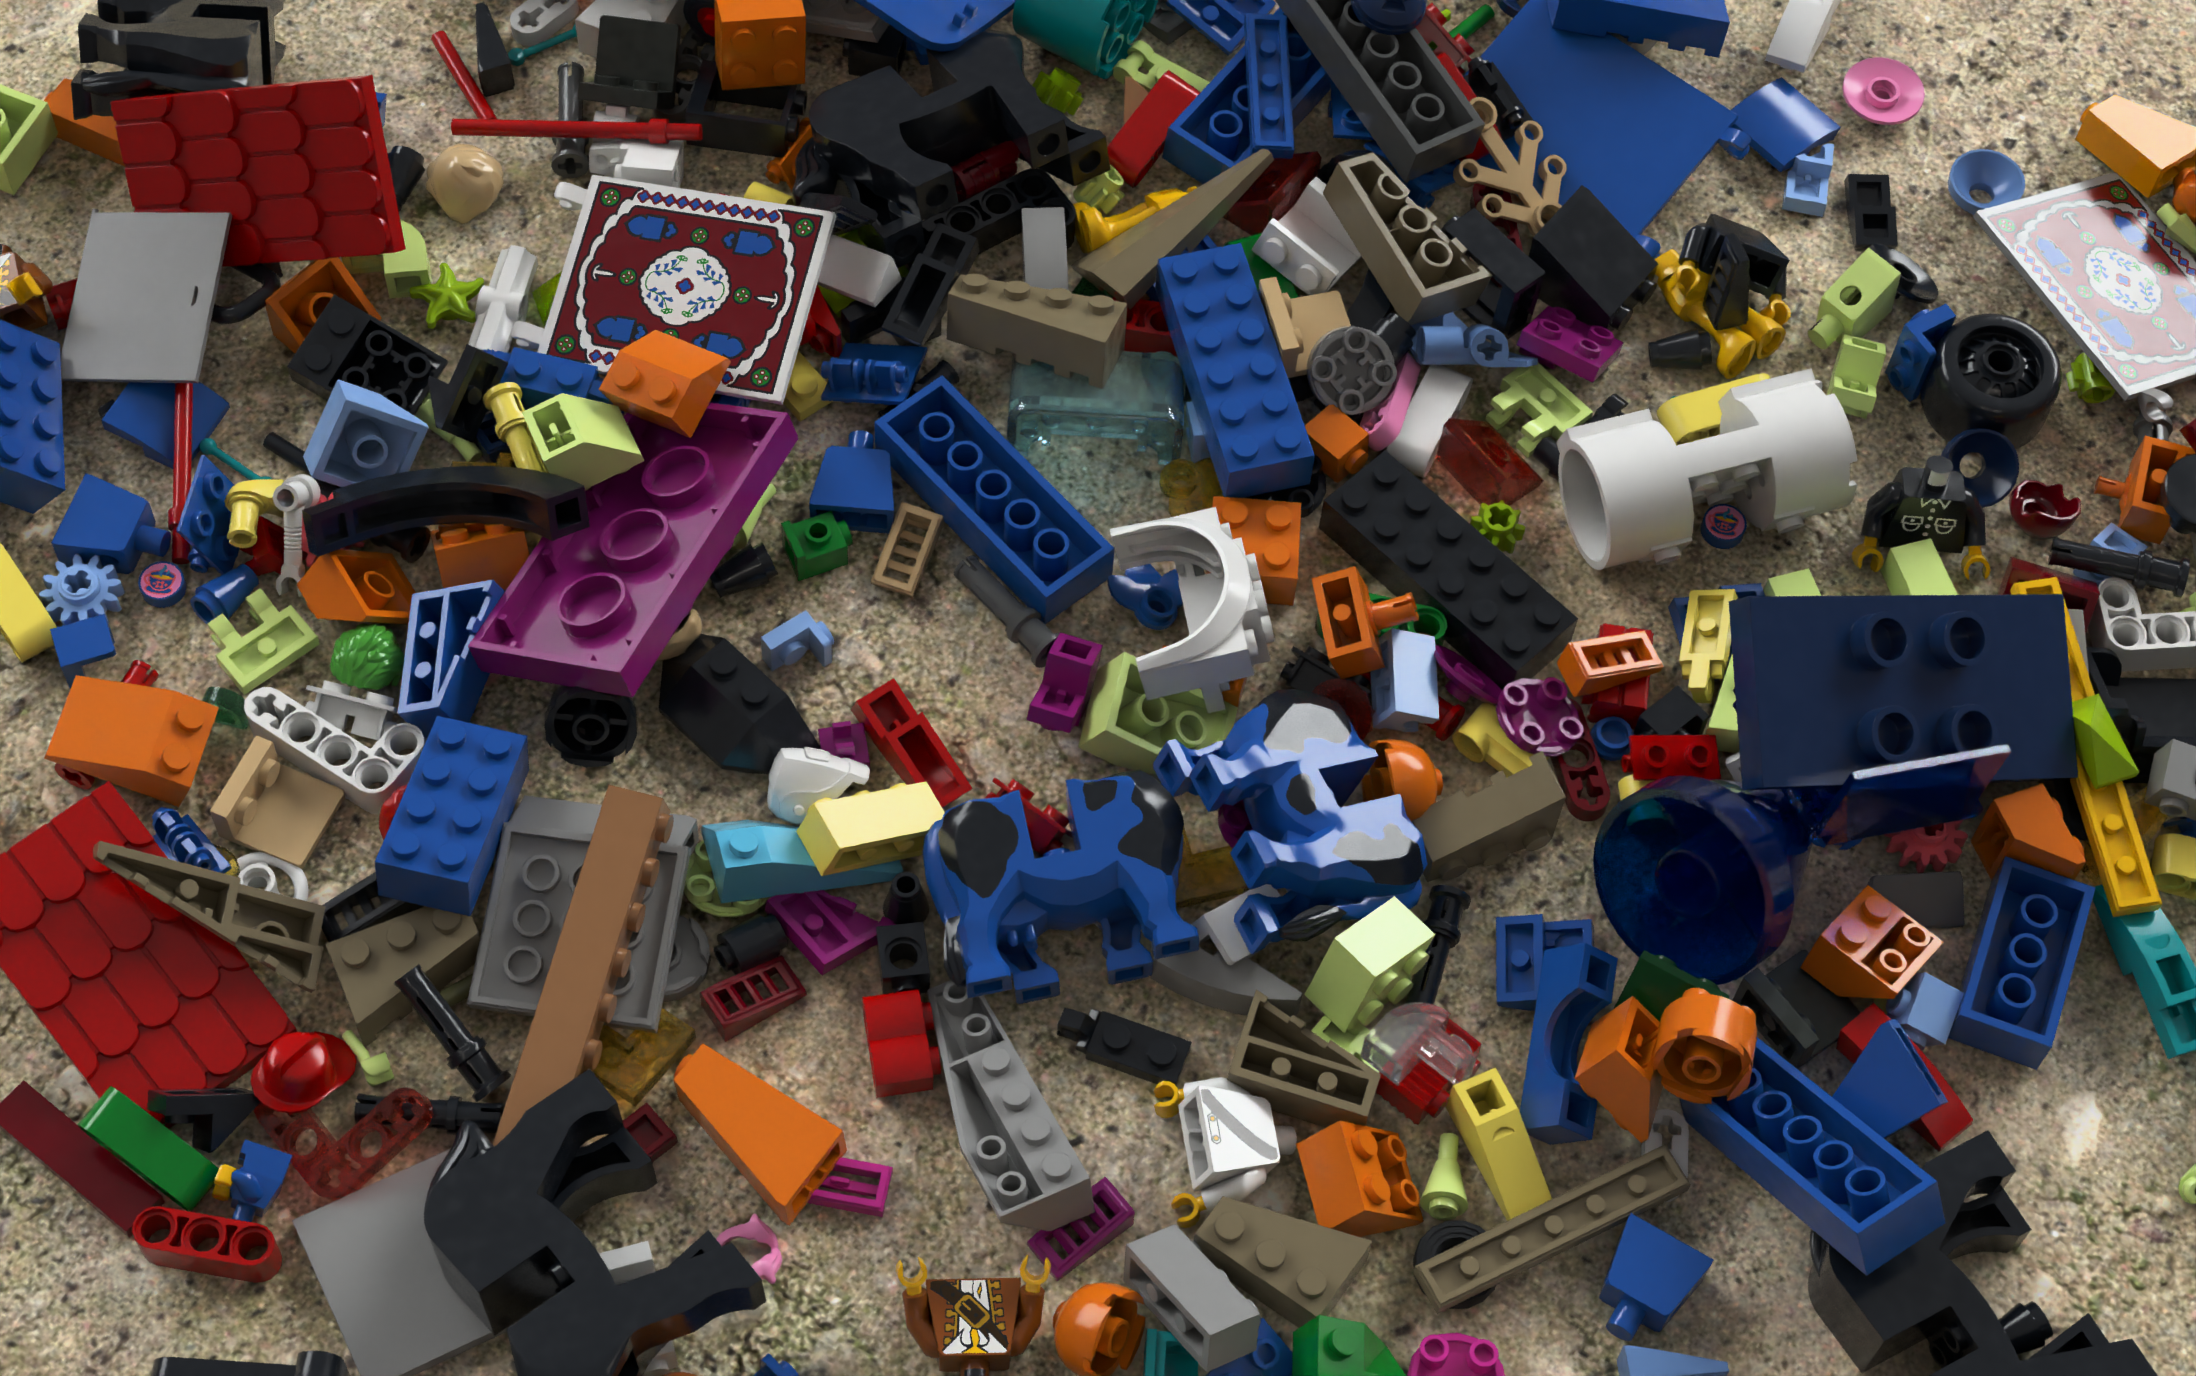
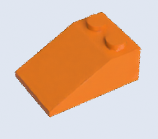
M76 675L44 759L179 807L191 788L219 707L174 690Z

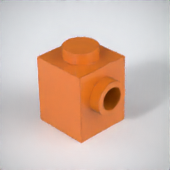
M1334 404L1328 405L1305 425L1314 454L1322 462V471L1336 483H1339L1349 473H1357L1366 464L1369 457V433Z

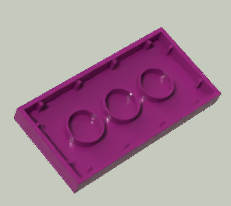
M709 403L692 437L689 438L626 413L624 419L644 458V462L633 466L625 473L614 475L591 486L590 489L585 491L590 527L554 541L545 537L541 538L468 645L480 670L568 687L578 686L597 692L633 698L681 621L691 611L697 596L722 557L732 547L736 535L799 439L787 412Z

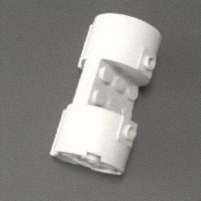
M1812 368L1733 387L1718 401L1722 412L1720 435L1677 446L1667 429L1661 423L1652 419L1649 409L1566 429L1556 442L1560 453L1558 464L1559 487L1565 517L1579 552L1585 561L1596 570L1639 560V563L1655 560L1656 565L1675 561L1682 557L1681 552L1693 541V505L1708 502L1709 507L1718 504H1726L1735 498L1741 512L1752 525L1761 528L1762 532L1777 528L1779 534L1804 526L1803 520L1806 517L1847 507L1854 499L1857 484L1853 480L1850 481V463L1857 461V454L1847 416L1834 393L1825 395L1822 391V381L1815 380Z

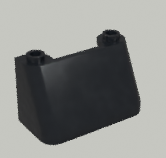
M2086 647L2089 678L2095 695L2099 694L2139 771L2136 777L2124 780L2123 783H2148L2154 754L2168 742L2176 739L2196 746V679L2120 677L2122 664L2115 652L2102 647Z

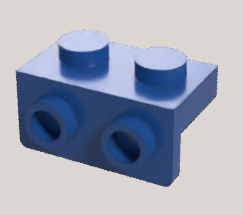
M1947 304L1932 311L1924 309L1904 324L1885 373L1893 388L1900 391L1909 402L1918 398L1936 356L1935 347L1937 342L1953 325L1956 318L1955 313Z

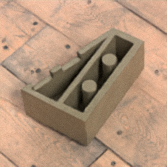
M1543 751L1529 757L1532 766L1507 778L1503 770L1489 776L1493 785L1468 797L1461 790L1432 804L1421 817L1412 821L1423 834L1427 866L1423 871V875L1427 882L1441 877L1443 880H1451L1462 875L1467 868L1482 863L1486 866L1494 865L1506 859L1510 853L1522 849L1534 851L1550 842L1553 838L1566 796Z
M425 906L326 943L335 973L364 1047L376 1040V1034L397 1018L402 1020L413 1011V1006L401 990L394 985V982L415 966L420 964L423 972L435 988L440 991L475 964L480 936L472 915L466 916Z
M1256 989L1227 1080L1250 1092L1253 1096L1265 1098L1270 1103L1272 1111L1325 1128L1339 1120L1366 1126L1381 1074L1330 1040L1328 1043L1307 1029L1304 1021L1295 1015H1292V1017L1288 1016L1269 1003L1268 997Z
M1222 1196L1194 1236V1241L1200 1246L1202 1253L1217 1269L1223 1270L1232 1283L1298 1328L1318 1315L1328 1316L1367 1262L1373 1242Z

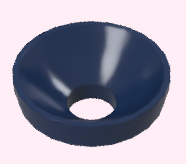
M1351 0V5L1356 17L1369 29L1386 35H1400L1410 32L1421 23L1426 12L1427 0Z
M1980 428L1963 431L1948 442L1941 456L1952 462V471L1961 473V459L1968 453L1976 452L1982 461L1981 469L1972 477H1965L1963 475L1964 486L1975 492L1982 508L1992 506L2003 500L2014 487L2019 474L2018 454L2007 437L1999 432Z

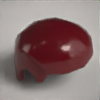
M2024 480L2011 492L2009 509L2013 520L2027 535L2039 539H2051L2058 537L2073 525L2081 514V500L2078 497L2068 500L2063 494V485L2061 484L2046 486L2037 480Z

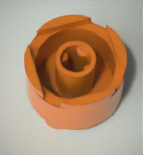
M1702 988L1686 990L1683 993V997L1673 1001L1666 1007L1660 1019L1653 1068L1654 1071L1657 1069L1662 1077L1661 1084L1676 1097L1698 1104H1711L1712 1097L1727 1095L1728 1101L1740 1096L1747 1089L1751 1080L1757 1041L1756 1014L1749 1007L1741 1006L1728 998L1710 994Z

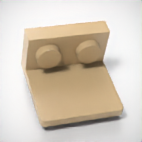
M1277 277L1261 279L1259 281L1258 293L1288 378L1307 375V361L1316 342L1333 329L1351 326L1340 292L1330 291L1290 299L1287 292H1281Z
M256 735L212 806L210 814L219 837L253 851L269 854L302 869L344 801L345 793L339 787L280 764L273 742Z

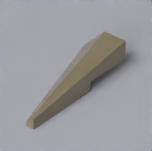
M99 841L94 845L93 858L303 990L310 993L315 991L323 947L318 946L326 906L240 884L241 878L103 841Z

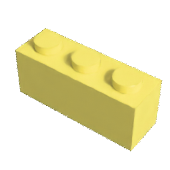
M927 781L911 785L899 783L885 790L875 792L863 790L849 797L834 800L831 798L820 799L808 808V814L796 832L820 875L826 876L923 855L925 835L936 821L942 819L945 812Z

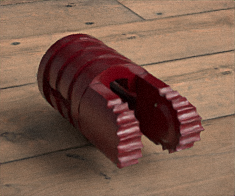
M1005 141L1000 143V145H995L965 159V161L957 163L955 166H951L958 202H962L1017 173L1018 167L1015 161H1018L1021 152L1013 141Z

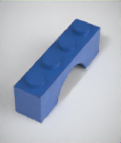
M1587 943L1546 949L1543 954L1520 1114L1528 1135L1549 1145L1592 1140L1598 1101L1595 1098L1589 1097L1582 1090L1579 1082L1574 1079L1577 1072V1052L1582 1035L1590 1021L1598 1012L1612 1003L1618 958Z

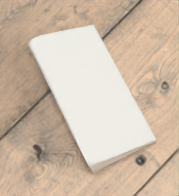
M831 235L817 285L876 307L902 278L891 256L837 235Z

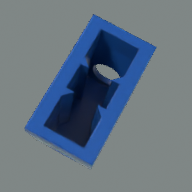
M862 430L853 431L848 435L847 447L830 446L826 449L810 497V518L832 511L836 522L845 520L850 531L890 533L894 522L890 454L886 450L873 449L874 436L871 433Z
M85 473L51 544L58 561L64 563L66 567L73 566L72 560L75 554L80 555L84 564H88L93 556L98 555L103 567L113 564L117 573L129 574L135 570L143 552L164 557L170 547L171 533L167 530L155 528L156 521L150 504L146 499Z
M1631 1213L1619 1236L1599 1295L1602 1302L1615 1308L1606 1324L1607 1330L1624 1341H1632L1641 1324L1655 1332H1661L1702 1283L1714 1260Z

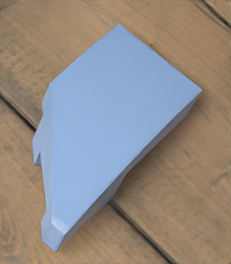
M1827 143L1822 145L1821 151L1812 156H1807L1803 153L1795 157L1793 168L1787 172L1785 179L1782 210L1823 217L1827 205L1828 180L1833 165L1834 144Z

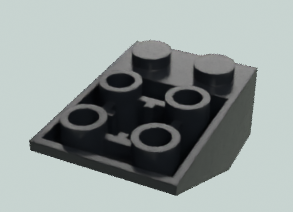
M334 294L287 368L292 381L328 401L335 383L339 379L379 393L407 412L415 415L430 392L429 375L438 379L448 364V360Z

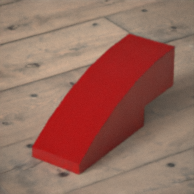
M894 678L857 700L850 710L858 722L863 723L867 735L907 785L927 781L942 808L973 789L923 712L917 714Z
M1873 1002L1840 1030L1836 1049L1854 1064L1879 1026L1892 1019ZM1910 1039L1948 1100V1103L1909 1126L1940 1152L1972 1125L1973 1118L1941 1073Z

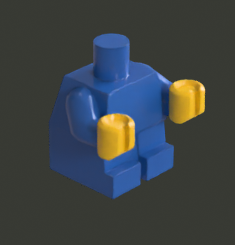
M245 1139L238 1160V1164L243 1167L237 1170L227 1164L221 1165L214 1180L215 1187L212 1197L221 1201H227L230 1197L232 1198L230 1207L235 1209L232 1219L252 1222L254 1215L262 1218L281 1191L290 1167L292 1155Z

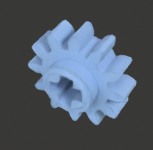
M75 554L72 560L73 566L66 567L64 563L57 561L55 565L59 574L57 576H43L47 589L39 593L40 599L52 620L56 622L61 619L63 626L102 614L106 616L105 612L107 610L119 612L122 609L117 598L125 594L121 580L118 579L113 564L103 567L98 555L93 556L88 564H84L80 555Z

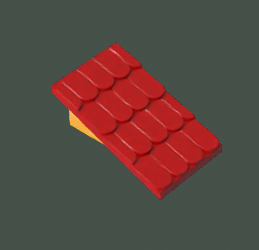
M372 75L125 98L110 102L113 118L117 124L115 128L123 164L126 166L124 170L132 207H135L134 212L230 213L232 220L222 267L395 253L406 249Z
M107 781L92 791L89 796H85L51 819L48 824H44L10 847L7 852L0 854V969L98 1099L109 1086H112L170 1129L176 1123L164 1122L165 1115L147 1110L148 1090L226 1088L254 1068L277 1038L287 1033L297 1032V1029L235 946L93 858L94 845L99 841L168 859L110 781Z

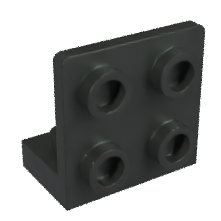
M602 15L599 24L594 82H579L578 99L655 110L674 109L681 26L673 23Z
M1801 950L1766 975L1757 967L1743 977L1732 1000L1754 1011L1756 1014L1757 1030L1780 1056L1797 1069L1837 1042L1840 1030L1861 1013L1848 997L1835 995L1800 968L1809 954L1807 950Z

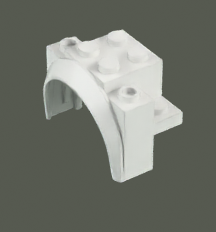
M1216 507L1110 529L1121 570L1155 562L1174 561L1179 577L1178 583L1189 636L1177 643L1136 658L1146 699L1152 700L1201 688L1208 713L1225 710L1222 692L1230 690L1229 681L1254 676L1252 665L1271 661L1267 643L1275 641L1255 553L1245 554L1242 538L1233 539L1229 522L1220 524ZM1204 569L1209 571L1210 573L1205 574Z

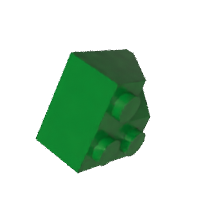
M1318 1315L1293 1332L1292 1376H1406L1388 1347L1365 1323Z

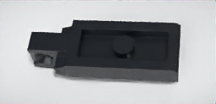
M1065 1007L1057 1027V1035L1076 1041V1050L1086 1054L1087 1060L1155 1084L1162 1081H1170L1177 1086L1192 1044L1191 1041L1105 1011L1100 1012L1091 1009L1088 1015Z

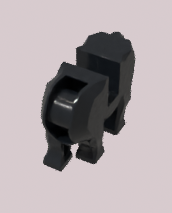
M98 0V16L86 13L78 23L80 63L100 61L115 64L125 69L123 71L100 74L93 70L80 69L71 82L74 120L85 119L92 115L113 116L110 102L119 99L274 84L276 65L283 58L286 50V45L275 41L274 16L283 10V0Z

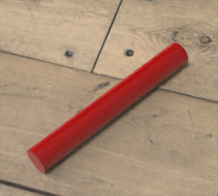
M438 31L434 33L431 37L432 43L477 118L497 119L446 32Z

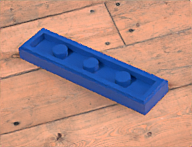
M1246 13L1244 36L1250 155L1261 149H1267L1272 153L1273 158L1292 159L1294 154L1287 15Z

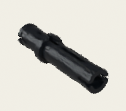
M359 1093L355 1103L354 1118L356 1125L433 1128L447 1130L446 1133L450 1135H457L460 1125L464 1121L470 1120L475 1122L483 1132L496 1133L505 1103L462 1101V1097L450 1096L449 1100H432Z

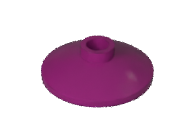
M1441 645L1435 646L1434 657L1443 673L1449 679L1444 687L1450 694L1464 703L1470 697H1473L1477 700L1497 705L1502 689L1492 679L1456 652Z

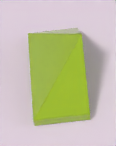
M2099 694L2072 702L2076 753L2094 788L2099 789L2136 777L2139 771Z

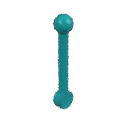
M574 24L573 28L567 32L524 50L520 48L511 49L508 53L511 64L520 66L525 62L526 57L577 37L576 25Z
M205 438L201 440L199 448L203 454L214 455L247 479H272L269 476L260 477L217 447L214 439Z

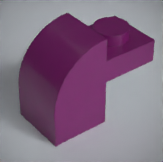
M1060 632L1048 652L1042 684L1029 705L1027 720L1040 724L1043 728L1051 731L1070 733L1074 726L1078 727L1091 696L1103 645Z

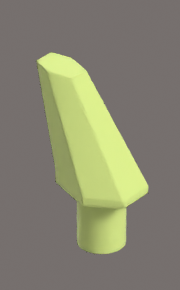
M2169 203L2163 205L2156 215L2167 226L2165 233L2196 254V227L2187 214L2180 215Z

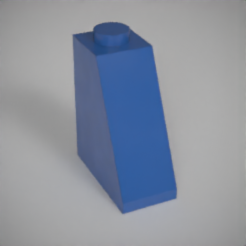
M1897 1019L1888 1020L1879 1026L1832 1096L1884 1139L1948 1103L1945 1095Z

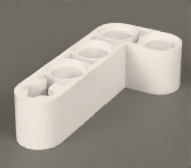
M2111 577L2099 584L2100 595L2088 626L2092 646L2107 648L2115 652L2122 664V672L2196 667V611L2142 614L2137 593L2128 581Z
M272 687L255 689L247 696L244 702V710L254 738L257 735L272 741L278 755L312 777L343 789L346 799L372 814H380L381 807L386 799L400 786L408 784L425 745L422 731L417 726L410 723H399L389 728L370 749ZM313 736L308 741L296 742L301 737ZM404 749H414L411 754L398 755ZM340 759L349 760L348 762L340 766L332 765L335 761ZM376 782L386 783L378 789L368 788L370 785Z

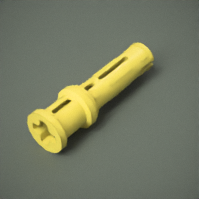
M505 382L490 388L484 394L483 402L485 407L492 411L497 423L495 432L498 438L509 446L516 468L549 473L523 417L522 412L525 409L521 402L523 393L520 386L514 382Z

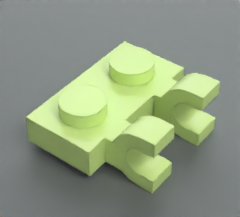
M1538 363V365L1530 367H1518L1502 379L1499 388L1502 392L1492 398L1490 403L1495 409L1486 415L1485 420L1498 430L1514 416L1519 408L1524 410L1534 420L1522 426L1521 433L1525 436L1517 442L1516 448L1528 458L1533 454L1534 449L1542 439L1552 436L1558 440L1566 429L1580 426L1590 419L1593 411Z
M261 588L245 598L247 604L251 607L248 610L250 616L260 625L245 636L241 637L223 613L207 623L209 629L214 633L211 635L212 640L222 650L215 655L217 663L244 695L319 645L318 636L292 605L279 612Z

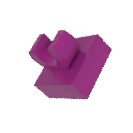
M850 721L832 723V727L818 729L821 750L828 751L831 755L840 758L845 757L867 765L870 769L863 723L851 724Z

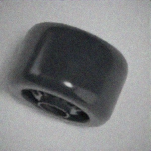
M1979 314L1965 318L1951 326L1937 342L1935 347L1936 356L1920 391L1921 405L1928 422L1948 442L1963 431L1980 428L1993 430L2007 437L2015 450L2026 445L2043 427L2059 394L2062 371L2054 347L2032 325L2007 315Z

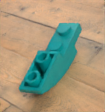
M2103 884L2095 886L2093 902L2123 976L2134 975L2167 1059L2196 1051V967L2174 927L2161 908L2156 911L2113 917Z

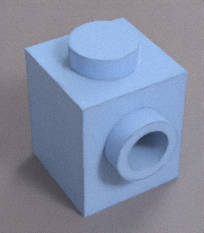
M1926 972L1917 973L1894 999L1887 1000V1016L1892 1020H1898L1906 1035L1920 1050H1924L1926 1046L1946 1044L1964 993Z

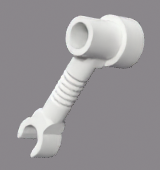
M299 474L286 479L273 493L275 506L279 510L284 511L285 527L284 564L281 567V575L276 580V590L279 595L288 592L290 577L298 583L305 575V565L302 564L301 550L302 510L315 506L321 494L317 481L305 474ZM298 589V596H303L300 590Z

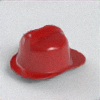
M317 1031L287 1033L277 1038L267 1049L266 1054L253 1068L250 1083L253 1094L262 1105L276 1112L296 1113L306 1111L344 1085L354 1075L357 1061L354 1052L346 1042L332 1034Z

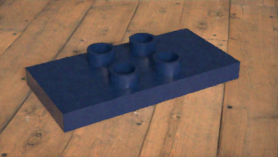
M2063 594L1749 596L1729 601L1742 791L2057 781L2078 778Z

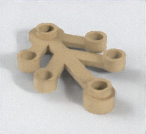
M1476 97L1470 103L1485 123L1479 138L1502 171L1480 166L1473 159H1464L1454 168L1453 178L1461 187L1467 188L1478 183L1517 194L1525 206L1504 202L1499 195L1490 193L1478 202L1476 209L1490 222L1503 218L1527 225L1530 233L1535 236L1544 226L1541 217L1549 221L1562 207L1558 200L1561 178L1567 170L1566 163L1560 156L1550 155L1539 164L1538 174L1544 181L1542 196H1540L1533 186L1538 143L1543 138L1542 127L1539 123L1528 120L1516 129L1515 140L1520 146L1517 162L1493 127L1497 119L1496 107L1490 100ZM1524 129L1529 130L1533 134L1534 140L1526 137ZM1548 164H1552L1556 168L1557 174L1549 171ZM1463 168L1471 171L1472 178L1464 175ZM1486 202L1491 203L1495 207L1496 213H1492L1487 209Z

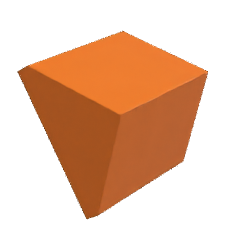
M339 257L314 260L265 300L267 304L265 307L273 335L294 353L297 352L334 294L379 321L382 318Z

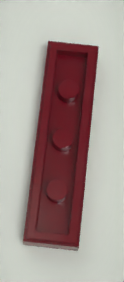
M23 1080L0 1102V1129L129 1238L133 1235V1222L138 1214L147 1208L162 1206L165 1203L161 1194L113 1154L89 1137L75 1122L26 1081Z

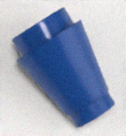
M240 564L237 568L197 587L195 590L196 595L190 600L191 606L196 615L206 624L222 613L229 620L246 600L245 598L259 585L258 577L250 567Z

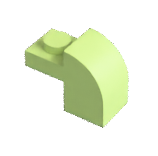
M402 220L400 221L405 250L380 255L341 257L342 263L350 274L384 271L390 299L410 297L409 289L411 287L432 284L431 268L424 238L414 226Z
M1843 334L1827 395L1833 393L1836 395L1845 414L1864 419L1867 418L1868 413L1872 414L1877 398L1876 386L1886 356L1885 344Z

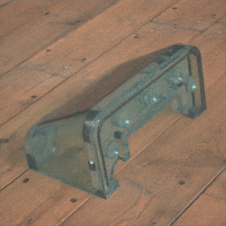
M1123 351L1103 389L1089 385V377L1074 373L1069 379L1054 374V366L1039 361L1035 362L1032 366L1016 362V358L1012 357L1007 441L1023 457H1028V449L1035 441L1042 440V446H1050L1051 434L1138 439L1137 451L1146 452V447H1151L1158 454V464L1180 466L1184 430V375L1178 358L1172 353L1165 351L1156 353Z

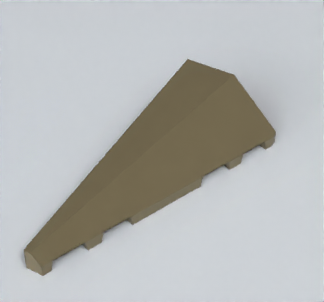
M1267 149L1257 151L1108 241L1103 246L1075 261L1071 265L1073 270L1101 292L1105 290L1119 302L1127 303V308L1131 310L1156 282L1158 259L1180 255L1184 250L1191 253L1274 161L1272 153Z

